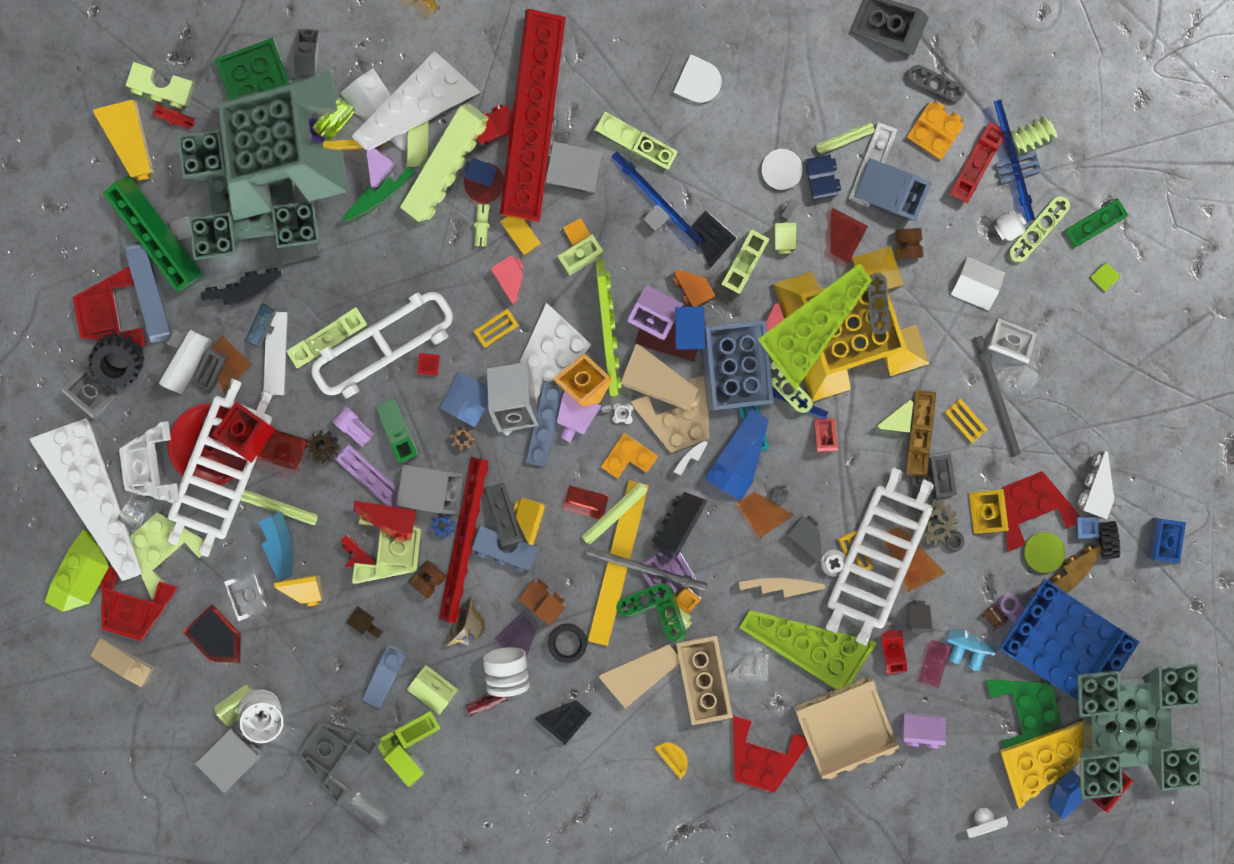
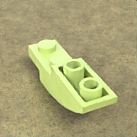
M603 111L594 128L595 131L610 138V140L669 170L678 153L675 149Z

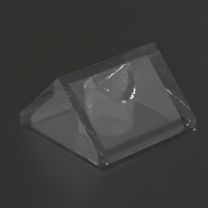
M258 570L224 582L238 621L272 609Z

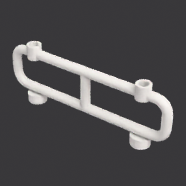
M418 292L408 298L410 303L334 349L328 346L320 351L321 356L314 361L311 367L312 376L318 387L327 395H337L342 392L345 399H348L360 391L356 383L429 339L432 340L434 345L447 339L448 335L445 329L451 325L453 313L445 298L437 292H427L423 295ZM427 301H437L445 314V319L392 352L380 330L422 306ZM373 335L385 357L337 386L329 387L320 374V367Z

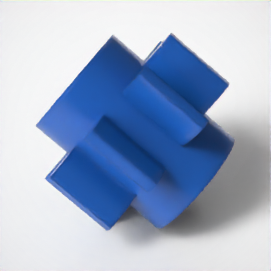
M439 513V519L431 518L435 523L430 529L437 531L435 536L443 533V537L446 538L447 531L450 533L454 532L450 527L455 524V521L450 522V514L445 518ZM440 520H443L444 523H448V526L445 527V531H442V528L437 527V524L440 523Z

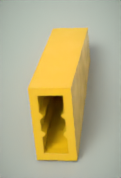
M129 100L93 109L96 118L130 177L137 178V181L149 179V175L154 174L137 101Z

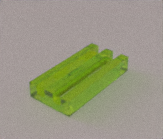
M339 97L336 99L338 112L323 115L312 127L316 133L329 141L356 111L352 105H349L346 101L343 102ZM346 109L344 114L338 119L341 113ZM332 124H334L332 128L327 133H325L329 129V127Z

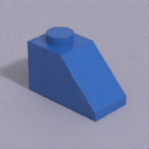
M1073 769L1056 784L1049 805L1062 820L1086 800L1081 799V780Z

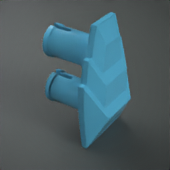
M949 630L948 642L954 644L948 657L950 661L958 664L961 663L965 649L973 651L968 666L971 669L980 670L985 655L996 654L995 647L966 630Z

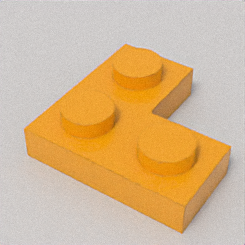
M623 433L601 467L616 478H619L630 461L647 473L658 455Z

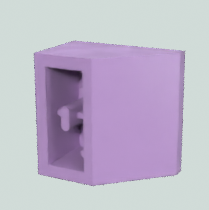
M646 285L627 322L665 340L676 319L675 307H682L683 303Z
M902 713L900 738L907 746L919 747V743H924L929 748H940V745H945L946 718L943 716Z

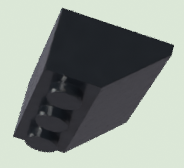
M683 492L681 496L677 495L672 503V506L675 507L671 514L667 512L662 521V524L665 525L661 532L657 530L652 539V542L655 543L652 548L674 560L680 553L708 501L687 492Z

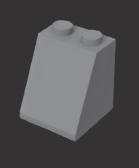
M528 362L487 368L488 409L497 431L503 432L539 426L533 377Z
M403 465L399 474L400 487L396 494L397 506L459 515L465 474Z

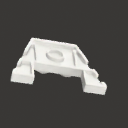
M160 422L155 428L149 429L144 435L135 438L119 449L124 489L144 496H152L155 499L176 503L179 502L177 483L160 485L155 442L171 440L169 422Z

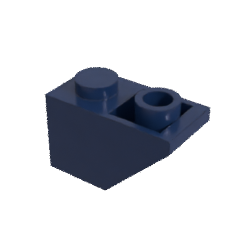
M472 157L471 161H466L463 172L466 174L465 178L467 180L491 188L498 168Z

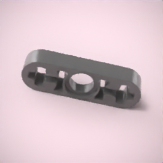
M914 65L908 71L907 77L912 84L951 102H957L964 96L965 90L960 83L928 68ZM919 69L921 70L920 74L924 77L927 76V73L931 74L927 79L926 85L922 84L924 81L922 78L914 80V75L911 74L912 71L916 72ZM939 78L942 82L941 88L933 89L930 86L931 79ZM946 82L950 83L947 86L950 89L958 87L960 96L956 95L953 98L951 97L952 93L948 90L945 91V94L941 93L945 88Z
M874 273L869 277L872 281L875 277L883 281V284L879 285V292L884 290V295L876 294L872 296L871 291L876 292L875 285L870 283L867 287L870 327L874 333L883 334L890 327L887 281L881 273ZM877 297L884 300V307L881 310L875 309L872 305L873 300ZM885 311L886 316L881 315V321L885 322L886 326L882 327V331H879L878 327H874V323L878 322V316L873 317V312L882 313Z

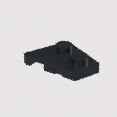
M707 210L692 226L710 268L737 239V236Z
M576 699L538 715L535 720L566 745L592 712Z

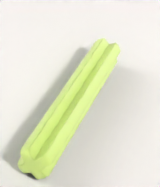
M638 483L583 534L582 538L589 545L592 544L647 493V488L642 483Z
M245 489L240 499L276 513L282 512L285 516L311 525H315L318 519L317 514Z

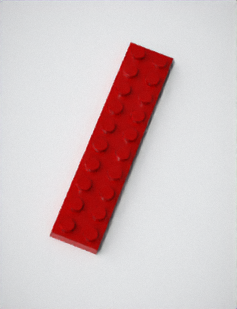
M525 9L499 215L540 222L566 17L534 9Z

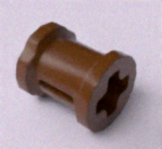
M996 603L991 605L981 615L983 618L986 617L993 625L994 631L998 630L1009 620L1008 617H1004L997 609Z

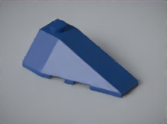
M751 408L705 479L722 491L742 500L753 483L769 419Z

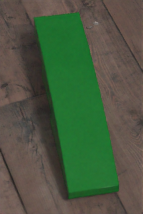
M408 166L396 181H393L388 176L376 192L368 187L342 219L348 222L379 206L399 191L416 172Z

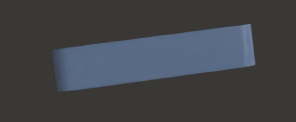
M140 242L125 245L126 257L150 341L155 343L169 339L172 336L151 257Z

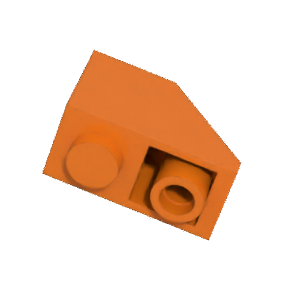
M678 269L674 271L675 276L672 278L677 288L682 287L685 292L682 297L687 306L697 307L715 297L706 278Z

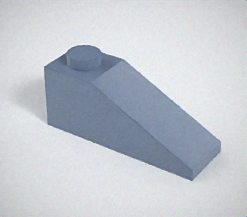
M390 644L386 647L362 701L381 709L408 653Z

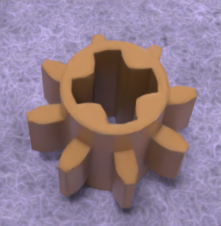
M466 425L463 426L462 430L455 427L457 433L450 435L451 438H455L452 446L460 445V451L463 450L464 445L471 448L470 441L476 440L471 438L474 430L466 431ZM462 432H465V436L469 438L467 441H464V444L461 443L460 439H457L458 435H461Z

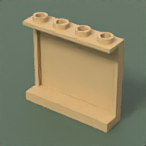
M871 676L793 707L822 779L835 778L842 771H852L859 764L874 762L877 759L876 757L891 755L896 752V749L900 748Z

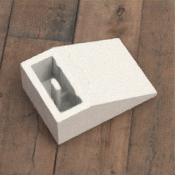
M1099 451L1098 454L1095 453L1091 465L1094 467L1092 473H1088L1084 482L1086 489L1084 493H1080L1077 504L1080 505L1079 510L1107 519L1114 502V493L1108 452Z

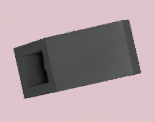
M298 29L294 51L295 75H316L319 30Z

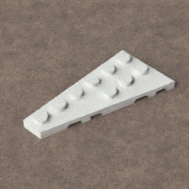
M434 51L353 134L352 138L369 151L389 141L391 138L403 134L409 129L419 126L471 98L479 96L481 92Z

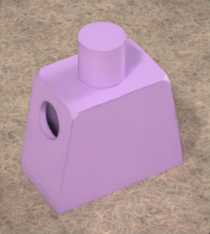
M564 391L557 418V423L564 426L560 438L571 442L576 431L584 434L600 410L601 405L580 406Z

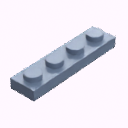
M543 381L537 407L539 426H535L532 429L525 459L526 463L546 467L564 391L558 384Z

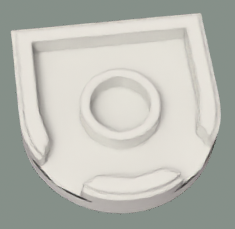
M690 54L673 93L696 103L708 102L715 98L721 89L722 79L720 72L713 64Z

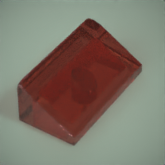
M569 485L563 510L600 519L605 514L609 496Z

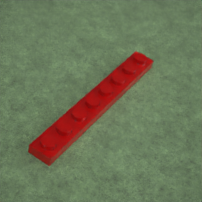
M471 457L439 615L440 620L449 623H456L459 616L460 600L464 592V580L468 572V560L472 552V540L476 532V520L480 512V500L484 492L485 475L488 472V460Z

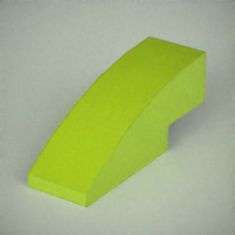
M429 711L380 737L379 739L382 742L378 749L384 757L397 744L406 749L441 728L432 712Z

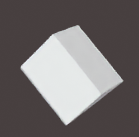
M967 256L951 295L989 311L1000 291L1005 272Z
M998 318L987 349L1020 362L1028 363L1037 333Z

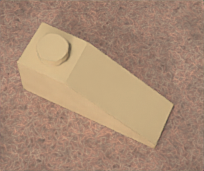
M99 638L90 657L121 677L140 687L146 685L155 668L102 638Z

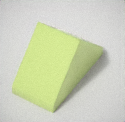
M908 400L876 426L879 429L910 432L913 402Z

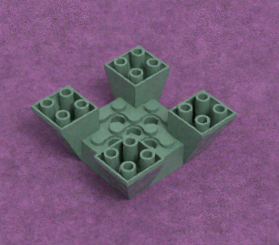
M332 71L295 80L273 90L261 93L254 91L219 101L223 148L233 220L272 211L269 182L291 177L308 201L348 192L343 151L312 146L309 119L338 112Z
M220 131L178 136L183 178L208 182L212 215L188 218L194 260L235 255L239 240L275 235L277 248L319 242L314 201L297 203L295 183L291 177L269 182L270 189L273 187L278 188L277 195L271 196L272 211L260 214V217L256 220L251 219V217L233 220L231 202H228L229 189L223 140Z
M1199 663L1161 666L1155 668L1142 678L1119 680V671L1078 675L1079 717H1083L1084 746L1080 755L1081 799L1122 795V767L1141 765L1149 767L1162 791L1202 787L1201 745L1172 739L1171 708L1200 705Z

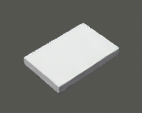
M189 330L159 384L182 394L213 340Z

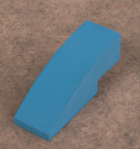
M279 512L259 522L267 539L261 545L278 582L292 576L293 568L291 539L282 512Z

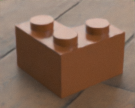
M533 579L518 600L531 609L537 617L551 626L566 607L565 598L558 592L554 594L547 589L549 585L541 579L538 581Z

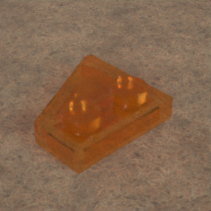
M756 492L751 493L737 503L760 538L793 516L791 512Z

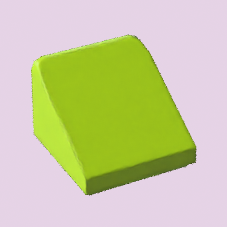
M1105 262L1090 278L1105 292L1121 276Z

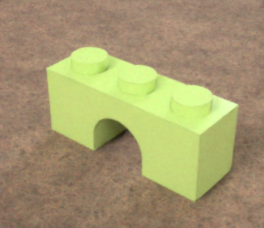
M133 62L126 86L131 88V93L140 96L146 93L150 95V99L162 102V99L170 101L169 105L180 109L182 105L188 107L195 86L193 81L173 75L168 86L158 88L154 84L156 70Z
M751 229L721 285L740 295L770 239Z

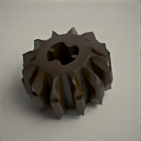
M320 430L319 435L313 432V439H306V442L310 445L304 447L309 452L306 455L307 458L312 459L314 464L320 461L322 466L326 464V460L333 463L331 457H338L339 455L335 452V450L340 449V445L335 444L338 438L336 436L332 437L330 431L325 434L323 430ZM320 445L326 446L324 451L319 449Z

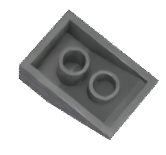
M864 0L851 31L892 49L914 55L929 17L919 8L896 1Z

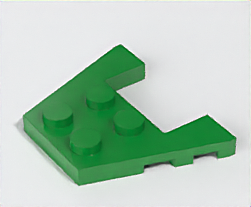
M985 679L990 698L1012 693L1022 734L1001 739L1004 749L1044 735L1062 724L1052 683Z

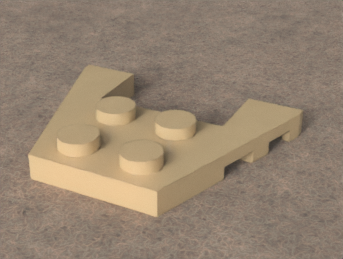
M704 375L689 380L699 390L698 395L701 396L698 407H693L692 412L677 407L655 415L648 395L631 401L632 406L670 453L710 439L709 409H707Z

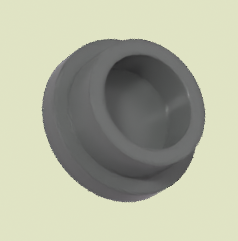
M777 485L774 490L772 501L777 502V505H781L788 499L789 491L786 490V485Z
M951 531L950 533L953 538L945 537L946 543L944 545L948 550L956 552L963 548L965 539L960 532Z

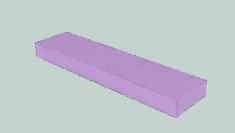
M350 444L335 458L386 506L403 508L397 506L396 494L399 488Z

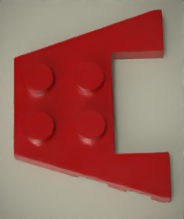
M130 267L124 268L73 297L80 338L99 340L106 334L111 335L112 332H117V335H120L122 332L126 333L125 337L127 338L132 336V341L134 343L138 341L139 346H146L142 327L121 331L114 289L134 285Z
M1043 471L1003 486L1009 531H1006L1008 551L1026 545L1018 525L1022 522L1055 509L1059 510L1065 528L1077 525L1076 518L1081 517Z
M109 566L101 582L102 630L143 641L178 590V586L159 581L153 602L115 591L119 575L113 567Z
M734 715V780L775 793L808 747L805 736L793 733L788 752H779L747 742L746 739L752 720Z

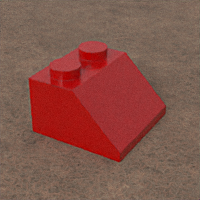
M235 402L212 436L252 463L276 429L238 402Z

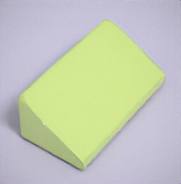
M592 234L559 254L558 258L568 274L572 275L605 253Z
M247 684L214 707L216 715L227 728L239 721V703L247 693L252 691Z

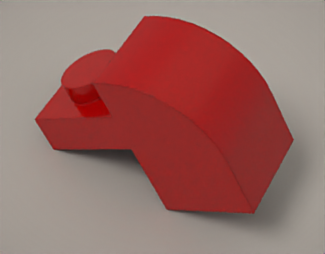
M889 630L881 633L880 639L887 675L907 672L902 630Z

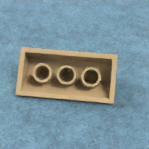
M718 634L676 643L692 725L733 718Z

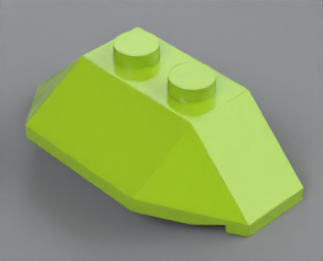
M83 529L75 539L50 584L45 603L62 612L90 604L109 568L106 555L89 531Z

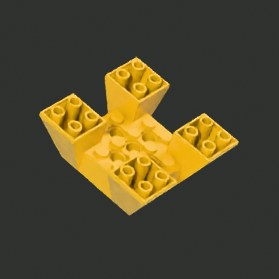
M891 245L851 258L854 267L860 263L869 276L874 273L884 275L887 281V293L889 289L904 285ZM812 271L773 283L784 319L826 289L820 288ZM875 277L871 282V285H875L876 292L871 291L872 296L876 294L884 295V290L879 292V285L883 284V281L879 280L878 277ZM866 289L839 327V332L832 337L803 379L812 401L850 390L847 369L884 357L889 376L929 364L917 324L900 329L889 293L890 327L883 334H876L871 330L870 321L867 317L869 313L868 290ZM879 297L875 298L872 302L873 307L881 310L884 307V300ZM885 311L878 313V322L874 323V327H878L879 331H882V327L886 326V323L881 321V315L886 316ZM850 317L857 318L859 325L856 329H851L848 326L847 321ZM862 337L865 340V346L862 349L855 347V338Z

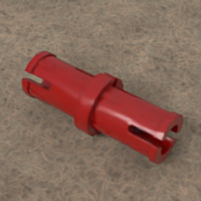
M158 103L154 108L156 111H153L154 117L169 121L171 125L177 124L191 131L193 130V123H196V118L182 114L177 109L172 110Z

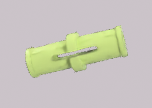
M476 204L474 246H480V238H482L481 246L487 247V231L490 228L488 223L490 205L484 204V212L482 213V204Z

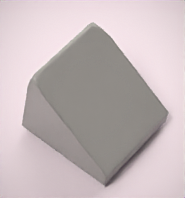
M189 217L169 221L170 230L178 241L191 239Z

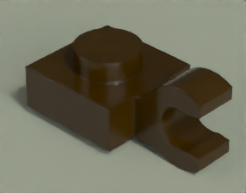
M357 606L346 622L362 635L368 631L376 638H379L384 632L372 623L375 617L360 606Z

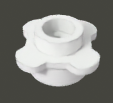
M614 404L613 422L630 424L633 421L631 417V412L634 409L631 404Z

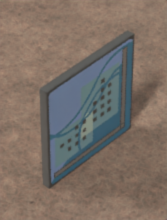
M262 303L245 341L260 348L266 334L271 335L274 330L271 323L277 310Z

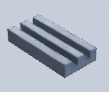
M1036 152L995 164L1001 184L1042 172ZM1031 157L1033 161L1004 170L1001 169V166ZM1035 165L1034 170L1006 178L1003 176V174Z

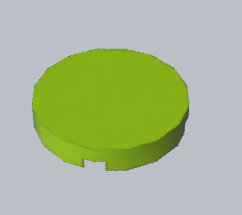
M1039 532L1032 535L1026 541L1024 558L1027 565L1033 570L1040 573H1050L1057 570L1063 564L1065 546L1057 535L1050 532Z

